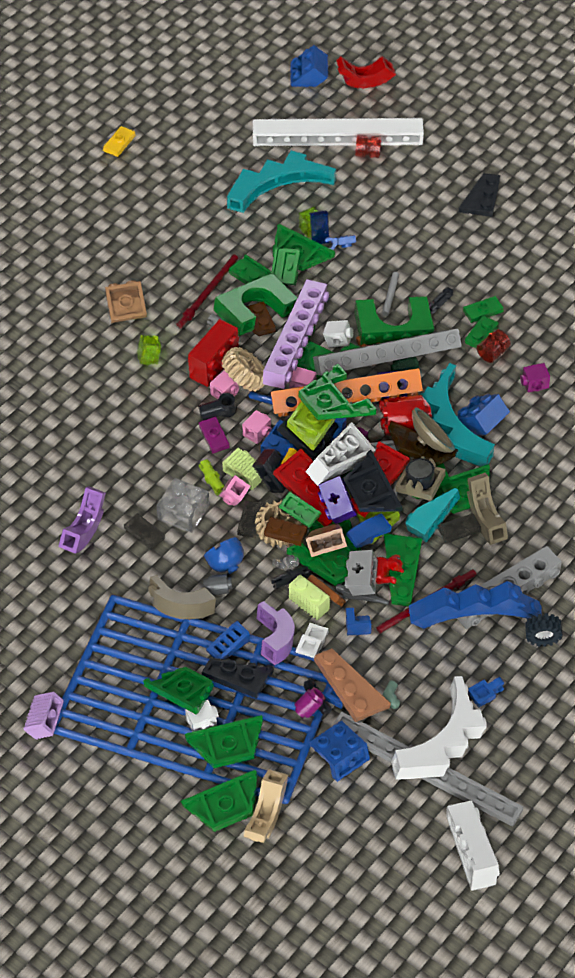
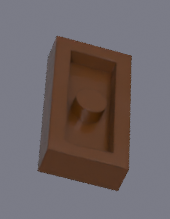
M270 516L264 530V536L301 546L307 533V526Z

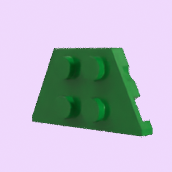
M281 224L277 225L272 257H274L275 248L301 250L300 271L335 257V251Z
M487 464L449 477L450 483L439 488L433 499L456 488L459 491L460 499L450 512L455 514L470 509L467 491H469L468 478L483 473L489 476L490 465Z
M186 666L172 672L161 674L162 678L150 681L149 678L143 680L144 686L147 689L196 715L214 688L211 679Z
M260 715L185 733V740L213 768L255 758L263 717Z
M256 769L181 801L182 806L214 832L249 818L254 814L258 780Z

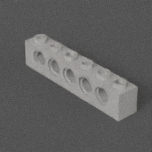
M545 546L480 586L490 590L509 581L520 586L522 594L527 595L530 590L541 587L550 578H556L560 574L562 561L548 546ZM494 614L465 616L457 619L467 629L478 625L482 619Z

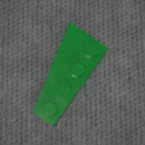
M384 534L386 558H390L395 554L399 555L403 563L402 569L404 570L403 573L389 571L388 576H393L397 579L396 584L389 583L391 604L409 607L412 604L422 538Z

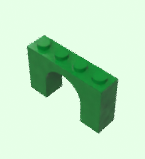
M269 274L216 296L213 310L225 322L237 327L238 335L241 336L253 331L256 316L244 303L264 301L265 304L269 305L283 318L290 315L297 297L274 274Z
M427 296L409 297L407 307L409 321L398 326L386 324L379 319L374 299L356 300L354 315L360 345H373L434 333Z

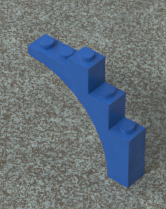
M509 581L490 590L475 584L459 593L444 587L409 605L411 624L423 629L450 619L473 615L499 614L528 619L533 615L537 617L542 610L540 601L522 594L521 587Z

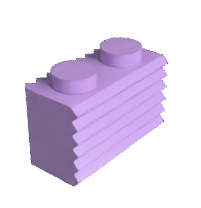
M55 692L35 695L30 706V713H28V720H26L25 727H23L24 730L37 740L38 738L53 736L64 700Z

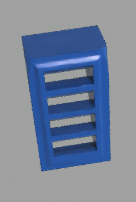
M236 621L207 647L206 651L213 658L226 659L250 641V633ZM216 648H219L223 653L220 654Z

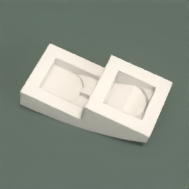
M309 623L305 635L303 634L300 639L296 653L314 658L322 648L329 633V628Z

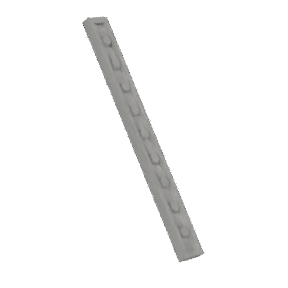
M342 711L332 724L334 726L338 722L343 721L367 743L368 751L389 762L392 761L396 750L410 748L361 721L355 722L351 716ZM447 768L444 776L421 778L465 802L472 800L474 807L512 827L523 812V806L451 768Z

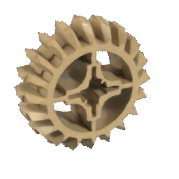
M234 347L227 351L222 360V366L225 369L224 371L228 373V376L233 379V382L249 391L256 392L263 388L265 385L263 384V370L265 366L262 365V362L252 353H249L246 349L243 350L241 347Z
M282 499L278 503L273 500L272 504L266 503L265 507H261L260 512H257L255 520L256 532L259 534L260 540H264L265 544L271 542L272 547L277 544L280 548L283 545L289 547L290 543L264 536V530L270 516L303 525L278 507L283 501Z

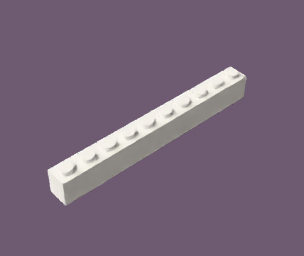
M423 118L253 119V146L423 145Z

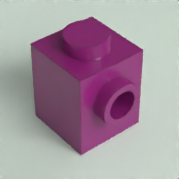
M545 363L523 367L520 381L522 386L526 387L528 393L549 388L550 374Z

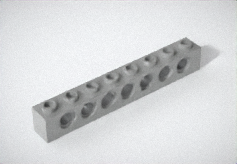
M449 329L315 356L313 360L316 375H322L326 371H331L336 364H339L345 371L462 347L459 329Z

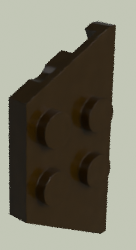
M393 421L390 422L388 427L396 450L412 460L424 456L426 460L433 459L437 467L454 458L458 452L456 448L451 453L437 451L427 444L424 446L417 439L419 435L416 431Z

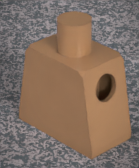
M338 523L312 530L305 538L311 557L347 547L342 528Z

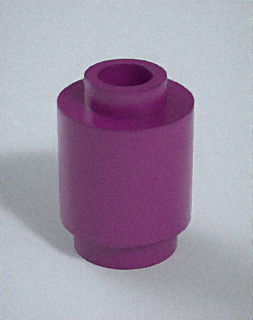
M317 688L308 689L295 702L296 713L302 718H310L323 705L324 695Z

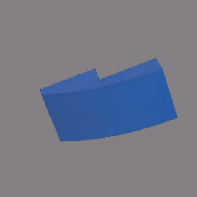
M381 513L353 527L346 535L353 545L359 548L373 543L375 537L391 532L392 526Z

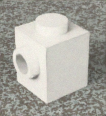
M348 320L327 321L323 332L327 346H349L350 340L353 338V329L350 327Z
M208 700L205 701L197 715L185 709L186 720L192 732L217 726L216 718L219 717L215 706L211 707Z

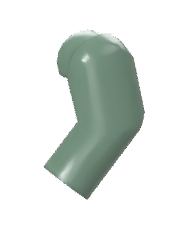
M389 681L382 696L391 703L390 707L392 709H397L400 706V700L397 699L394 693L398 684L394 681Z

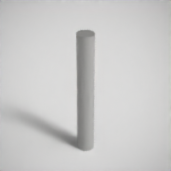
M398 272L392 273L382 311L384 316H388L399 278Z

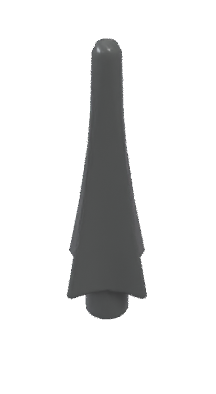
M337 584L336 591L343 593V599L389 604L388 600L374 594L352 596L345 585Z

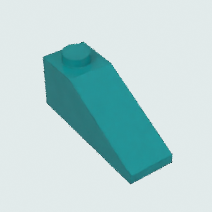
M454 488L418 507L414 513H410L406 519L407 530L427 543L460 499L458 489Z

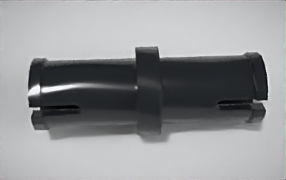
M306 566L294 570H286V573L272 577L271 584L275 583L273 588L276 590L290 584L299 575L305 578L310 577L311 570H307L308 567Z

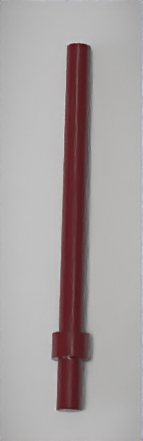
M233 254L191 307L183 312L182 318L176 324L178 328L182 329L188 320H192L197 309L227 274L229 268L238 260L237 255Z
M472 569L462 576H456L452 579V582L442 588L445 587L449 590L459 589L465 585V582L477 576V573ZM409 607L376 627L377 631L381 634L409 617Z

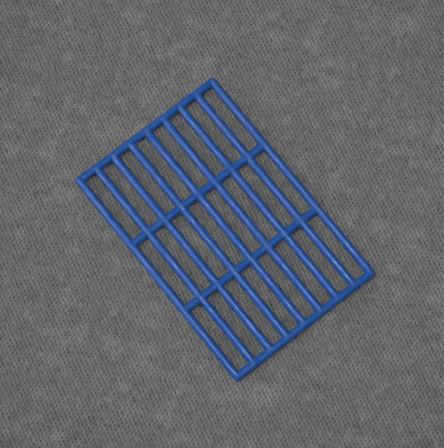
M111 595L62 697L64 702L54 734L217 784L231 780L213 774L214 768L209 763H207L203 771L134 750L138 740L205 760L192 747L142 733L146 723L184 735L185 733L192 732L189 727L149 716L153 706L186 716L183 707L157 699L159 694L151 691L149 696L82 677L86 667L143 685V680L148 678L91 661L89 659L93 651L159 670L160 673L157 680L162 678L161 674L179 669L172 666L175 657L206 666L209 658L179 650L182 641L205 648L213 643V641L186 634L189 625L222 634L228 628L199 619L170 617L158 611L154 606ZM116 603L178 621L182 624L179 630L175 631L112 612ZM109 619L174 638V642L171 647L104 627ZM251 634L249 642L257 644L254 653L239 649L232 654V656L249 660L250 663H256V666L258 663L266 666L273 665L261 656L262 640L265 638ZM100 635L167 654L164 663H160L99 645L97 642ZM292 647L291 655L314 661L312 657L296 653L297 648ZM285 662L273 665L274 668L327 683L324 692H322L324 696L331 687L323 673ZM270 677L266 683L302 695L306 692L304 686ZM213 682L216 688L236 693L233 703L212 696H208L206 699L210 705L229 710L226 719L216 718L217 726L234 722L237 713L250 717L262 715L264 721L307 733L304 742H299L263 730L260 732V739L300 750L297 760L259 748L256 749L255 753L256 757L293 767L292 773L287 780L282 804H288L310 750V741L315 737L323 714L318 709L312 715L314 717L311 725L299 723L242 706L241 703L244 696L253 697ZM77 684H81L144 703L145 707L142 713L76 694L74 691ZM262 692L256 699L293 711L296 708L295 702ZM71 700L131 718L138 722L135 729L132 730L66 710ZM64 717L130 737L127 747L65 729L58 725L61 718ZM241 762L225 766L245 773L256 769L258 777L262 778L267 770ZM259 787L256 789V796L260 795L261 788Z

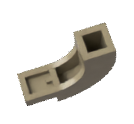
M483 473L468 478V500L481 534L490 545L507 540L506 522L499 516L494 506L489 476Z
M158 575L150 577L148 590L150 595L154 597L153 606L161 613L178 619H199L215 613L216 598L205 587L193 592H178L169 588Z

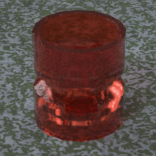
M357 134L355 156L366 157V155H369L370 158L379 159L382 137L371 136V138H368L367 135Z
M495 329L477 345V353L484 361L493 363L501 356V353L503 354L511 347V341L503 331Z

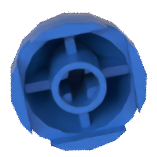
M237 537L221 542V546L216 549L213 547L204 554V558L211 569L220 573L227 571L229 574L239 569L238 565L243 560L244 550Z

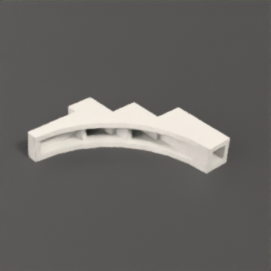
M462 676L454 677L450 686L452 713L446 727L437 736L423 744L395 751L391 764L396 780L444 776L450 765L449 758L462 757L465 749L468 748V739L481 738L483 731L486 729V719L482 717L480 709L473 710V703L468 697V686L464 684Z

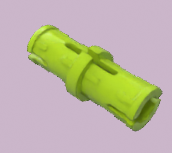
M208 459L203 460L198 466L205 476V481L211 485L214 493L219 495L223 490L222 488L225 487L219 478L220 475L214 470Z

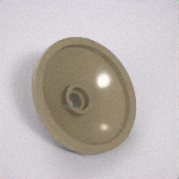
M415 407L412 410L413 426L419 435L417 439L424 446L427 444L437 451L453 452L455 447L444 430L427 413Z

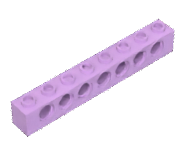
M306 280L263 370V384L284 389L287 382H291L292 371L296 370L298 359H301L303 355V347H307L308 336H312L314 324L317 325L319 313L322 314L324 302L327 303L329 292H327V284Z

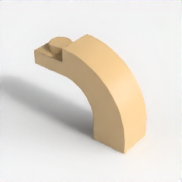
M270 769L266 772L262 779L256 809L244 831L245 838L262 843L265 842L266 838H270L285 795L288 780L287 774Z

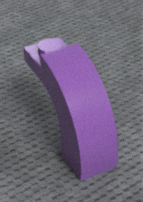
M90 486L85 488L78 515L70 526L63 529L58 547L76 554L87 546L101 521L104 512L102 506L106 495L105 492Z
M263 601L258 604L256 619L269 628L273 634L262 640L261 655L273 665H277L292 650L294 622L284 608L276 611Z

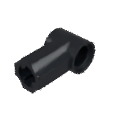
M224 393L218 400L198 405L202 420L219 416H234L236 413L235 397L230 393Z

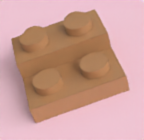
M132 280L121 285L113 283L105 287L111 323L147 317L141 281L136 282Z

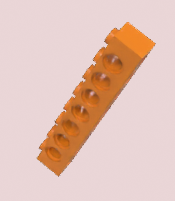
M419 368L346 379L334 383L340 392L346 387L351 390V396L346 399L352 403L367 398L371 402L382 401L381 397L389 396V398L400 397V394L407 393V396L419 395L418 391H423ZM400 379H404L407 382V386L403 390L397 387V382ZM381 382L388 384V390L384 393L380 392L378 388ZM362 385L369 386L370 392L368 395L364 396L360 393ZM305 386L270 391L273 413L278 414V417L289 416V412L295 411L301 403L298 397L299 390ZM290 396L296 399V404L293 407L286 405V399Z

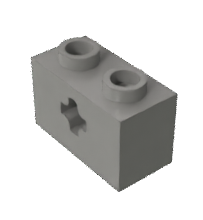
M373 550L350 551L349 559L346 561L348 577H345V586L349 589L352 596L370 595L376 592L378 559Z

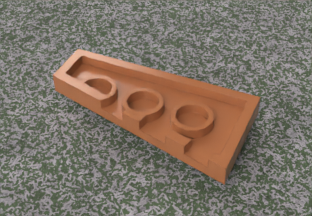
M333 649L314 656L315 663L355 722L390 708L391 703Z

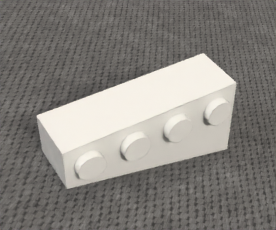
M351 422L306 470V473L318 486L353 470L358 462L361 463L366 458L368 451L372 450L374 453L376 450Z
M472 800L447 806L446 817L471 891L496 885L497 876H499V864L486 836L485 828L481 824L478 808L474 807Z

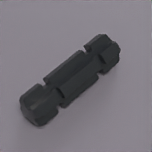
M446 287L443 292H440L429 303L431 314H434L437 309L453 296V289Z
M309 679L308 681L304 682V688L306 691L308 689L311 690L313 687L317 688L320 691V689L316 687V683L314 682V680ZM324 700L323 705L319 708L321 714L326 715L331 712V705L328 701Z

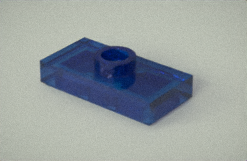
M327 210L310 213L311 240L319 244L330 243V241H324L325 238L329 237Z

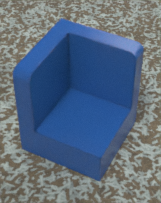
M346 608L347 636L371 634L372 624L370 616H355L354 608Z

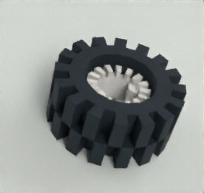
M540 613L537 617L535 615L531 616L525 622L526 639L532 645L536 644V646L540 647L542 644L543 647H547L546 644L551 646L553 642L557 644L562 639L561 619L558 616L555 617L554 614L548 616V613L544 615Z

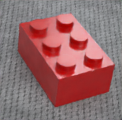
M221 319L215 323L188 354L189 378L208 387L210 382L222 370H225L222 366L225 354L231 348H239L237 327Z

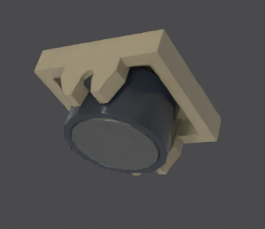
M424 456L419 459L410 460L399 478L395 490L399 493L432 501L446 475V469L436 467L433 459L426 460Z

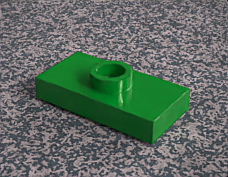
M496 296L463 307V312L470 323L479 321L483 315L491 317L502 313L504 310Z
M290 491L278 506L309 529L313 527L322 514Z

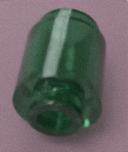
M415 356L394 360L393 364H391V371L419 368V363Z

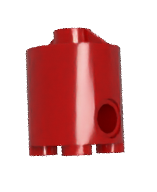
M422 395L387 398L379 401V409L383 415L380 423L381 429L384 430V435L391 436L388 429L391 421L416 431L412 420V410L415 407L423 410L432 418L431 407Z

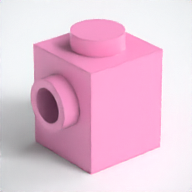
M297 367L292 373L291 382H287L289 388L308 385L313 380H316V372Z
M225 371L210 382V393L216 399H219L224 393H230L235 397L239 392L238 384L233 382V379Z
M256 410L242 424L243 436L258 445L272 430L271 418Z
M234 475L228 480L219 496L222 497L226 504L236 506L241 502L250 485Z

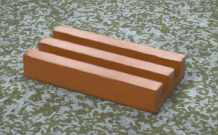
M310 575L307 579L329 595L330 599L342 607L345 604V599L314 575Z

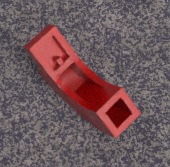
M383 56L374 63L364 67L354 66L343 57L336 60L339 73L344 77L345 83L351 87L362 89L376 87L386 83L396 75L393 64Z

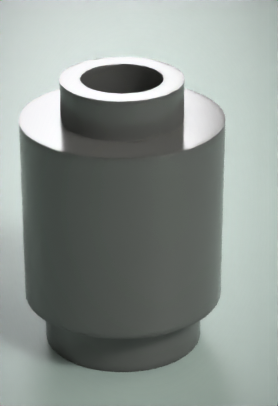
M227 574L208 576L207 579H203L204 587L213 596L229 594V589H233L231 577L227 578Z

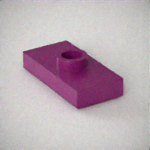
M216 417L198 422L212 454L230 448L229 442Z

